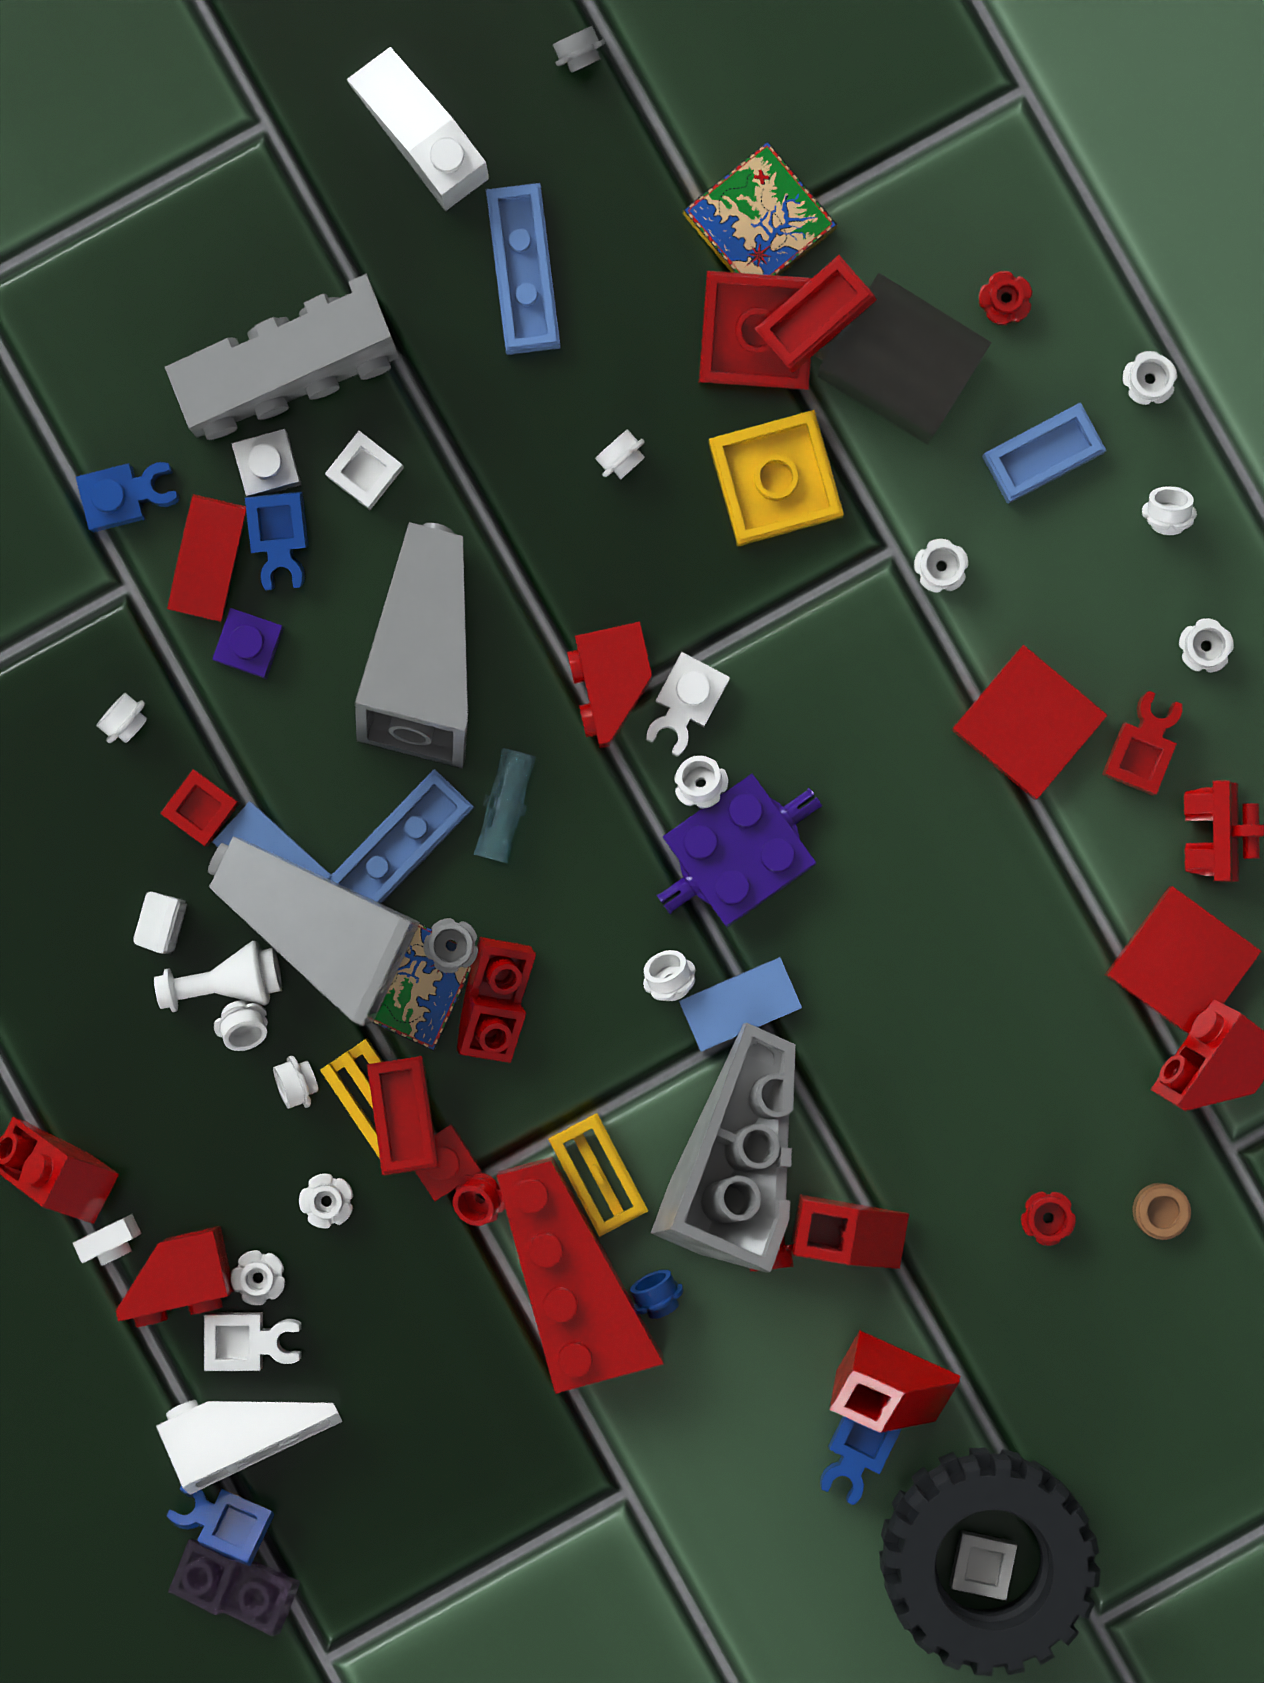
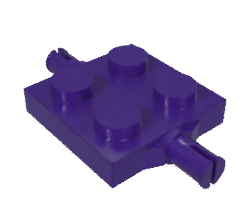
M752 773L720 795V800L717 804L699 810L662 836L678 859L683 878L662 893L656 895L660 902L664 904L680 893L664 905L668 913L671 914L675 909L697 895L699 899L713 908L727 928L814 867L816 861L801 842L796 826L804 818L823 807L816 797L807 805L798 809L815 797L813 791L808 788L783 807L768 796Z

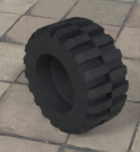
M986 1447L969 1448V1455L957 1458L954 1452L939 1457L941 1465L929 1472L923 1467L911 1477L914 1481L913 1486L907 1492L902 1490L898 1492L891 1503L894 1508L891 1519L884 1520L881 1532L884 1545L883 1550L879 1551L880 1569L884 1576V1586L896 1616L903 1628L909 1630L915 1643L928 1655L935 1652L940 1656L944 1665L959 1670L964 1664L971 1666L975 1675L992 1677L993 1667H1004L1008 1675L1025 1672L1023 1662L1034 1657L1037 1658L1040 1665L1055 1657L1050 1649L1060 1640L1069 1646L1077 1637L1079 1632L1074 1624L1079 1616L1089 1619L1095 1602L1090 1597L1091 1587H1099L1101 1569L1095 1563V1555L1100 1552L1096 1536L1088 1525L1089 1518L1079 1502L1060 1480L1056 1479L1046 1467L1035 1460L1028 1462L1022 1459L1019 1453L1002 1449L1000 1454H992ZM986 1510L1010 1512L1028 1524L1039 1544L1041 1559L1033 1582L1020 1597L998 1608L973 1609L960 1605L944 1590L938 1577L936 1559L942 1540L955 1524L971 1514Z

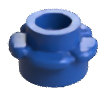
M658 1270L637 1280L631 1286L630 1291L636 1303L634 1306L637 1313H647L650 1319H658L672 1313L679 1306L677 1299L682 1295L684 1288L682 1284H678L674 1280L669 1270Z

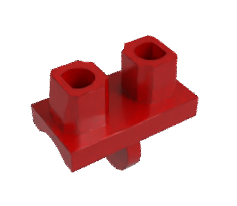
M1230 780L1213 781V787H1204L1184 793L1185 821H1213V842L1186 843V872L1214 876V881L1239 882V838H1243V859H1260V837H1264V825H1259V803L1242 804L1243 825H1238V783H1233Z

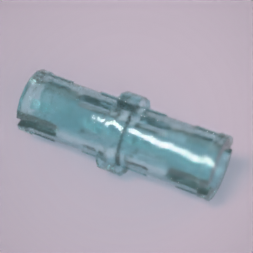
M502 748L490 796L485 795L483 806L487 807L474 855L508 864L519 817H525L527 806L523 805L528 781L536 761L535 756Z

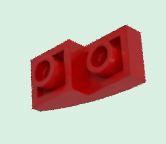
M193 494L176 564L168 610L222 621L234 564L237 560L242 537L246 506Z
M479 937L477 944L478 954L471 966L463 1002L457 1051L459 1055L511 1063L526 1016L521 1002L536 953L528 945Z

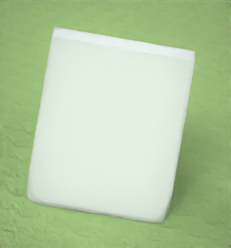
M148 892L145 896L137 924L134 943L162 954L174 952L187 907L186 901L155 892Z

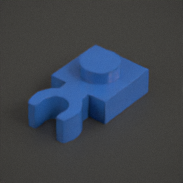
M165 462L154 463L145 469L142 476L136 478L133 468L129 463L77 476L76 481L88 529L94 533L144 520L143 503L152 502L160 507H168L179 502L180 497L176 491L160 494L154 488L155 481L160 476L173 473L171 465Z
M303 492L246 497L245 504L251 553L267 552L268 561L261 571L263 588L265 591L275 588L274 572L278 567H285L291 572L293 588L303 586L305 571L300 561L294 558L293 549L307 548L309 546Z
M842 1416L828 1445L829 1450L841 1455L838 1462L830 1464L823 1471L820 1479L821 1489L828 1492L835 1478L839 1476L848 1477L852 1481V1486L847 1493L846 1500L852 1505L856 1504L864 1490V1483L861 1477L864 1468H868L878 1474L881 1473L901 1429L880 1433Z
M181 1485L180 1491L186 1496L195 1499V1508L187 1515H180L175 1511L169 1510L167 1514L169 1520L181 1529L189 1530L198 1526L202 1527L203 1529L197 1540L200 1545L247 1566H251L274 1517L273 1512L221 1489L214 1504L208 1501L207 1496L202 1490L190 1495Z

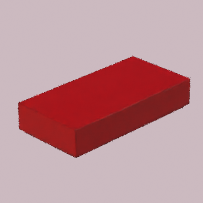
M838 255L759 324L755 330L789 370L794 373L872 305L877 298L843 258Z
M418 1056L367 1064L382 1175L438 1168L439 1164L423 1057Z

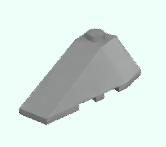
M749 1023L742 1025L671 1177L651 1234L699 1255L766 1273L771 1272L790 1216V1200H786L787 1168L791 1167L792 1148H788L789 1113L793 1111L796 1044Z

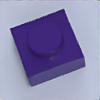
M230 608L212 660L267 679L284 627Z

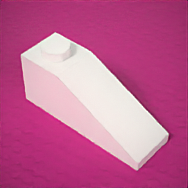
M391 47L347 79L349 85L445 211L489 179L486 161L455 120Z
M192 1400L166 1413L168 1420L156 1427L182 1487L191 1495L343 1421L334 1403L207 1401L199 1405L197 1400Z

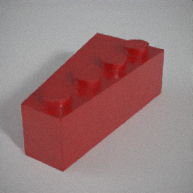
M549 1157L499 1171L497 1174L498 1183L555 1394L663 1365L664 1359L661 1350L640 1314L637 1313L632 1298L626 1291L606 1251L592 1230L554 1158Z

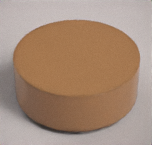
M1154 1183L1146 1186L1137 1194L1133 1203V1217L1137 1226L1145 1234L1156 1239L1167 1240L1180 1235L1186 1229L1191 1217V1207L1185 1194L1178 1188L1166 1183Z

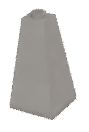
M409 522L355 702L356 738L359 742L463 769L466 756L468 725L463 536L454 534L450 528L438 523H425L422 526Z
M232 837L229 846L221 843L208 867L207 872L214 876L209 888L350 1020L362 1026L373 1023L420 922L244 839Z

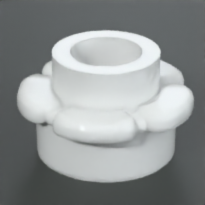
M1142 352L1136 356L1134 362H1129L1125 366L1123 383L1125 386H1128V394L1136 403L1148 405L1150 402L1160 404L1168 400L1174 392L1173 383L1177 379L1176 368L1169 359L1157 352ZM1152 374L1155 378L1154 383H1147L1145 376Z
M627 429L595 458L605 469L602 475L608 477L614 471L622 479L645 458L638 450L645 442L643 438L638 441Z
M1169 486L1153 490L1149 495V502L1142 507V515L1147 518L1148 524L1151 525L1154 531L1163 535H1176L1192 526L1197 516V511L1193 507V496L1188 491Z
M935 539L927 544L925 550H920L914 560V569L917 574H920V583L927 590L935 593L942 591V589L954 591L965 581L966 575L964 570L968 567V557L960 546L951 544L947 539ZM937 562H945L946 570H937Z
M1213 619L1198 620L1195 626L1186 627L1179 638V647L1183 649L1182 660L1187 667L1194 671L1206 669L1207 672L1212 673L1221 670L1228 663L1227 657L1234 647L1230 632ZM1203 641L1210 643L1211 648L1209 651L1201 649Z
M124 693L108 709L96 725L108 735L106 739L108 743H112L118 737L124 743H127L139 731L147 720L140 713L145 702L143 700L136 702L127 693Z
M693 756L685 760L680 765L674 778L675 783L678 785L675 789L678 799L687 806L695 804L702 809L717 804L720 800L721 792H725L728 787V776L725 770L719 769L718 763L706 756ZM698 780L706 781L705 786L701 788L697 787L696 783Z
M678 951L660 952L650 958L645 964L644 989L646 992L651 993L652 997L656 1000H679L689 992L695 983V966Z
M244 1000L232 1002L223 1009L221 1018L215 1020L214 1031L217 1036L223 1038L225 1046L231 1050L245 1051L252 1049L266 1038V1026L268 1023L265 1017L266 1010L259 1004Z
M289 1056L286 1063L273 1067L277 1087L288 1109L302 1103L305 1108H308L311 1105L309 1095L318 1092L315 1075L308 1061L298 1063L294 1056Z
M327 1173L318 1174L309 1180V1186L301 1191L299 1206L301 1211L308 1215L310 1224L317 1228L326 1229L334 1223L340 1225L350 1217L353 1206L350 1204V1200L353 1198V1191L350 1185L342 1178L335 1179L331 1174ZM329 1196L332 1200L331 1205L324 1206L321 1202L322 1197Z
M253 1250L246 1252L239 1258L238 1267H235L231 1272V1285L235 1292L242 1294L241 1297L244 1302L251 1305H263L267 1299L274 1300L282 1293L285 1286V1279L282 1277L284 1266L277 1256L272 1253L261 1254L260 1251ZM257 1272L263 1275L261 1283H256L253 1280V1275Z

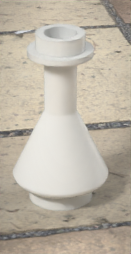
M251 941L210 972L174 978L169 968L164 969V975L154 977V987L160 1009L170 1008L172 1012H177L178 1000L212 993L265 1006L270 1001V993L282 991V979L275 949L261 950L257 941Z

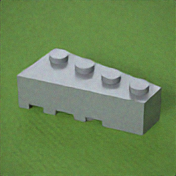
M367 274L348 282L352 293L346 296L328 298L327 294L323 293L304 302L305 308L299 312L300 317L289 321L287 317H271L254 325L255 327L247 332L249 340L239 344L235 337L226 338L165 366L188 428L195 437L205 435L207 440H213L226 436L238 428L236 422L253 415H257L259 420L277 416L289 408L287 402L304 395H308L310 400L319 399L336 392L340 388L338 382L358 374L361 380L370 379L391 369L389 362L398 359L399 356Z

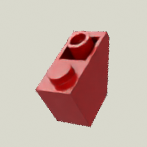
M640 621L575 636L577 650L567 652L574 684L585 682L589 703L579 705L586 738L597 736L600 748L612 744L652 681V673Z
M1213 999L1208 1008L1195 1019L1190 1034L1176 1054L1164 1063L1159 1078L1150 1090L1183 1111L1255 1094L1264 1081V1030L1240 1012Z
M14 1116L5 1133L0 1137V1175L44 1208L92 1224L95 1223L119 1176L117 1172L92 1154Z
M799 1194L791 1251L795 1256L846 1265L900 1269L909 1213Z
M217 1226L177 1235L159 1242L116 1309L118 1322L134 1318L135 1326L142 1327L168 1320L167 1310L188 1306L190 1315L223 1307L221 1298L228 1297L234 1289L231 1285V1271L221 1227Z
M859 1330L837 1368L829 1410L880 1433L936 1422L960 1383V1375Z

